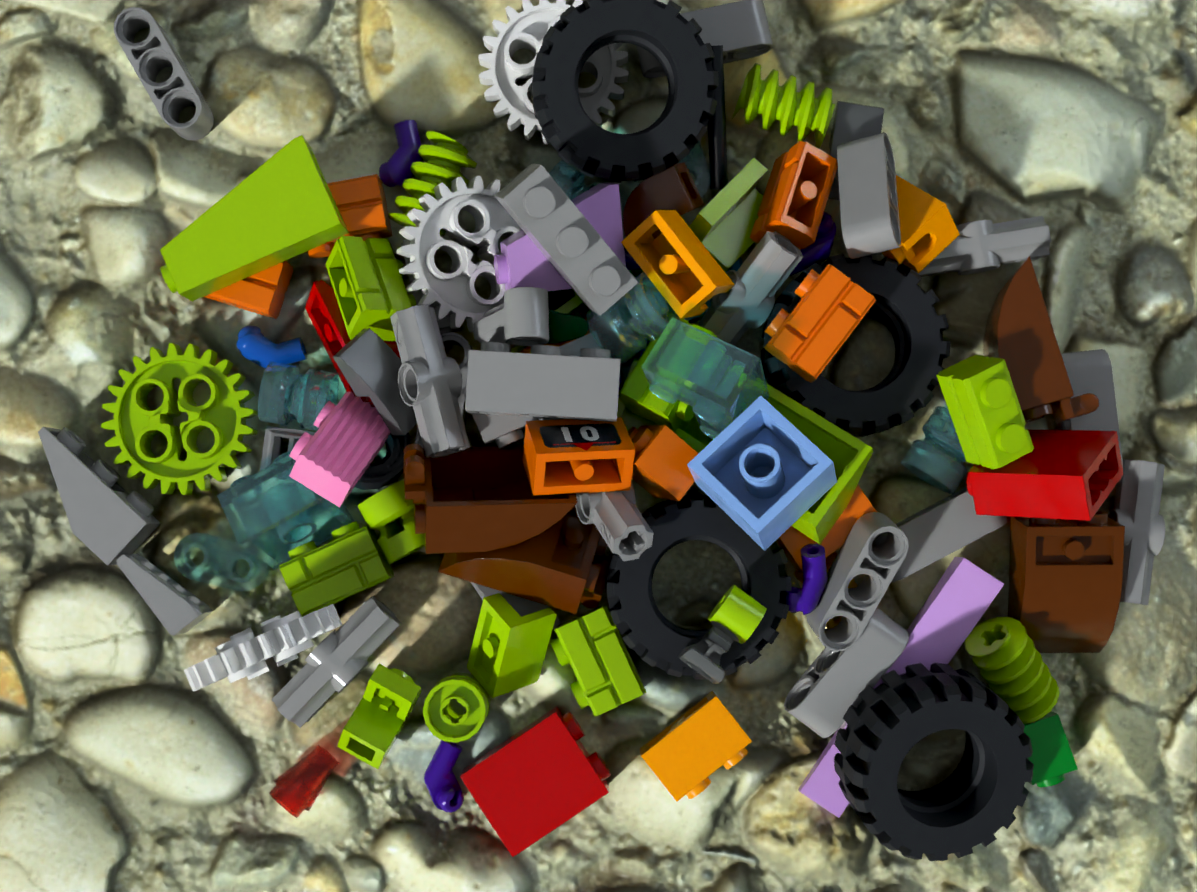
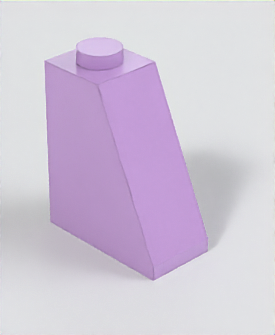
M610 182L599 183L571 201L626 267L624 246L621 243L624 239L619 184ZM523 230L500 242L501 254L494 255V269L497 284H505V291L517 287H537L547 291L572 289Z

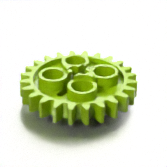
M169 343L167 356L155 347L150 348V362L141 357L134 356L133 362L137 369L134 373L123 369L118 371L121 378L125 381L123 387L108 386V390L118 397L116 403L102 404L103 409L114 413V419L102 423L101 428L113 430L116 435L109 439L105 446L122 450L113 462L116 465L132 464L127 473L129 479H138L145 474L143 480V488L154 489L161 480L162 494L172 495L178 484L181 495H192L194 482L201 491L211 490L210 476L219 482L228 481L224 467L227 465L234 469H241L242 465L235 457L237 451L244 453L252 452V449L243 442L244 436L256 435L258 433V430L246 425V419L253 418L259 415L257 410L245 408L244 403L255 396L252 391H239L238 389L245 381V375L237 373L228 376L233 366L231 361L224 359L215 365L217 352L207 349L200 358L199 346L190 343L184 355L179 345ZM176 378L181 380L178 393L174 388V380ZM207 382L211 389V396L204 405L197 406L193 399V391L200 383ZM159 386L163 391L164 399L160 407L156 410H151L147 404V395L154 387ZM181 412L188 414V421L180 423V427L173 425V417L180 416ZM210 428L214 433L215 443L212 449L202 453L197 446V437L202 430ZM162 432L167 438V449L160 457H155L151 451V441L155 435ZM182 446L187 451V458L185 461H182L180 459Z

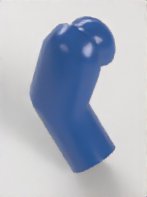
M252 325L243 327L238 333L236 345L240 354L264 369L271 370L307 359V352L301 337L275 344L264 337L259 327Z

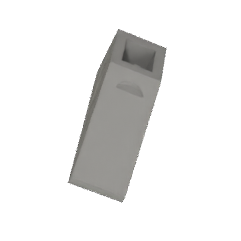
M42 427L38 433L73 534L107 566L117 565L116 559L123 554H133L161 524L151 514L154 511V507L139 493L132 491L129 494L117 483L120 475L110 465L100 459L96 462L83 451L86 447L85 442L74 432L65 427L62 430Z

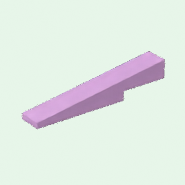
M954 557L907 629L909 641L906 648L885 674L892 670H895L898 675L906 673L905 667L907 665L922 663L929 671L933 663L948 664L1002 589L1004 583L966 558ZM882 679L877 682L873 689L883 683ZM846 721L841 725V729L847 728L848 724ZM836 731L798 790L839 818L849 805V802L838 784L840 777L835 772L834 756L836 753H841L835 746Z

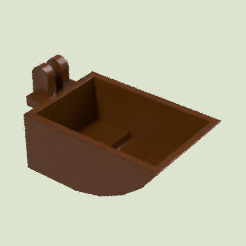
M1029 256L1010 277L994 301L987 318L983 338V355L989 358L1005 359L1026 423L1044 418V416L1053 413L1057 424L1094 412L1099 407V399L1092 393L1073 397L1072 386Z
M409 444L404 449L405 499H413V504H415V534H424L426 554L487 552L514 546L541 534L559 522L577 504L576 493L533 495L523 465L524 446H506L501 449L498 446H471L464 451L439 458L426 457L424 448L419 444Z
M574 506L559 522L541 534L514 546L487 552L445 553L438 572L576 614L580 602L587 608L593 609L598 607L607 580L610 559L604 558L607 544L594 524H583Z
M1097 511L1091 521L1011 517L1008 617L1019 620L1027 631V635L1033 640L1035 649L1039 653H1100L1111 636L1119 610L1122 590L1125 526L1108 518L1107 512Z

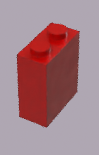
M1027 429L1035 448L1032 452L1001 468L993 470L983 467L981 464H974L968 471L967 490L973 496L976 515L1083 521L1092 520L1123 476L1117 431Z
M557 706L465 767L460 775L463 783L512 857L609 793V784L606 779L611 776V772L597 751L591 755L588 754L579 740L585 736L580 724L570 711L563 715Z

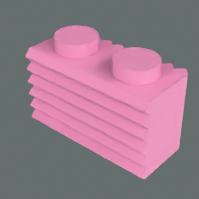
M346 392L337 405L328 401L314 422V426L319 429L313 436L304 432L289 457L296 460L289 477L339 508L371 462H373L391 433L376 407H371L369 402H363L361 397H355L352 392Z

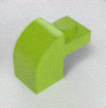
M378 664L368 681L363 698L343 728L337 747L379 769L411 714L422 692L420 690L421 687L415 684L407 673L396 668L388 669Z

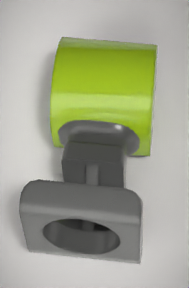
M732 585L708 617L712 625L710 631L698 643L683 648L678 658L713 684L720 683L725 677V671L720 667L719 663L721 655L727 653L733 642L743 644L748 640L764 617L767 608L736 585Z

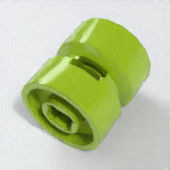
M404 479L374 494L357 506L369 529L379 530L380 536L377 543L389 564L425 546L424 534H415V504H413V499H405ZM403 519L404 527L399 524V520Z
M458 672L447 675L430 690L424 701L423 716L425 724L434 736L443 741L458 743L468 740L480 730L488 716L491 703L490 696L472 674Z

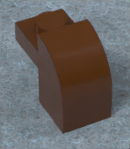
M685 162L667 168V170L647 178L631 192L623 211L625 237L655 210H676L681 216L704 205ZM658 229L652 234V237L656 239L662 232Z

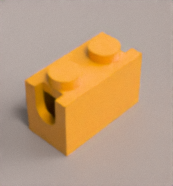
M896 175L901 247L881 253L884 257L886 256L899 262L898 266L903 263L915 272L920 273L960 234L944 202Z
M655 210L621 242L680 319L701 315L708 309L705 303L719 293H726L735 285L676 210ZM659 229L662 233L654 239L652 234Z
M712 690L640 748L641 757L670 794L678 801L685 795L692 799L705 790L711 783L708 776L722 765L729 769L740 762L748 754V750L745 747L752 740Z

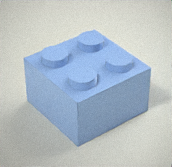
M761 395L687 464L696 485L764 551L837 483L834 462Z

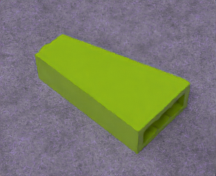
M301 135L291 140L160 249L166 265L160 267L165 283L172 293L178 292L179 295L190 301H195L349 233L314 152L305 138Z

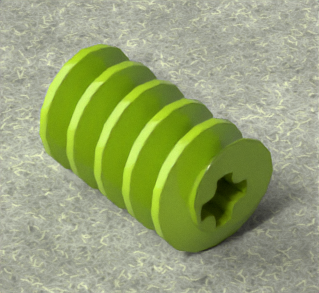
M755 63L746 75L732 119L743 108L745 124L750 125L757 115L761 114L763 130L767 131L776 120H779L781 136L785 137L793 126H797L798 141H804L812 131L815 132V147L820 148L835 108V104L832 103V89L826 87L815 98L814 83L808 81L800 92H797V80L793 75H790L785 83L779 86V72L775 69L769 73L765 80H761V65Z
M426 132V137L432 145L424 144L419 147L418 154L425 162L417 161L412 163L410 170L418 179L409 178L404 180L402 187L410 196L401 195L396 197L395 205L404 214L389 213L388 217L392 221L403 227H415L416 225L408 218L407 213L413 208L424 211L418 200L421 196L427 193L436 199L434 187L443 182L451 191L452 180L460 176L468 186L469 180L460 172L461 167L475 169L477 163L467 155L468 150L462 144L439 132ZM441 229L440 235L444 236L446 231Z
M996 617L986 620L973 628L965 640V649L973 656V662L981 669V675L989 683V688L1008 704L1019 716L1023 724L1032 723L1047 715L1058 701L1060 694L1057 681L1051 676L1050 669L1043 662L1041 654L1035 649V644L1027 635V631L1022 623L1011 617Z

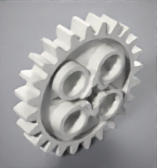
M522 0L523 11L520 13L507 6L505 9L509 22L505 24L495 19L492 21L493 29L498 37H483L484 46L492 52L479 54L478 57L480 65L489 69L479 74L480 83L492 85L484 92L486 102L499 101L493 109L496 118L510 114L507 126L511 132L519 125H525L524 136L528 141L536 130H542L538 119L535 117L533 104L530 102L536 56L551 26L554 27L560 20V15L571 6L566 4V0H556V3H549V0H539V5L533 6L530 0ZM575 0L572 6L576 8L583 3V0ZM613 43L600 48L589 57L581 72L591 73L597 79L591 87H578V91L586 114L601 128L602 120L599 113L602 112L612 117L615 114V106L609 99L623 100L624 90L615 84L628 82L629 71L619 68V66L628 63V52L615 51L623 43ZM519 49H530L535 53V58L528 64H517L511 59L513 54ZM519 79H529L526 82V84L522 86L516 85V81ZM542 134L543 143L545 145H548L546 139Z
M478 175L471 179L468 188L461 176L452 180L451 191L443 182L434 187L436 199L427 193L418 199L424 211L415 208L408 211V218L416 226H405L399 231V234L410 240V245L397 249V254L410 258V264L400 268L399 274H413L415 279L409 284L406 291L414 292L421 290L424 295L418 305H435L434 311L437 321L450 314L451 329L460 328L466 319L469 332H474V323L481 320L485 312L504 303L505 284H497L493 267L494 255L501 254L498 249V241L501 236L508 238L522 229L495 198V195L500 191V180L498 179L492 181L486 189H484L481 176ZM460 210H465L474 217L476 227L473 233L466 232L460 227L458 222ZM440 230H445L447 235L454 241L441 237ZM474 245L479 248L477 256L482 260L475 264L471 261L473 253L468 249ZM441 249L450 255L452 268L449 273H443L436 267L434 263L436 250ZM478 275L485 277L491 285V294L487 300L481 298L476 293L474 282Z
M334 604L311 612L301 617L299 611H296L282 618L278 615L261 622L259 625L263 634L256 637L251 627L230 636V641L215 647L217 655L184 670L193 692L226 677L230 683H233L246 676L250 680L269 671L265 660L271 657L274 658L277 667L299 658L297 653L314 646L313 638L342 626Z

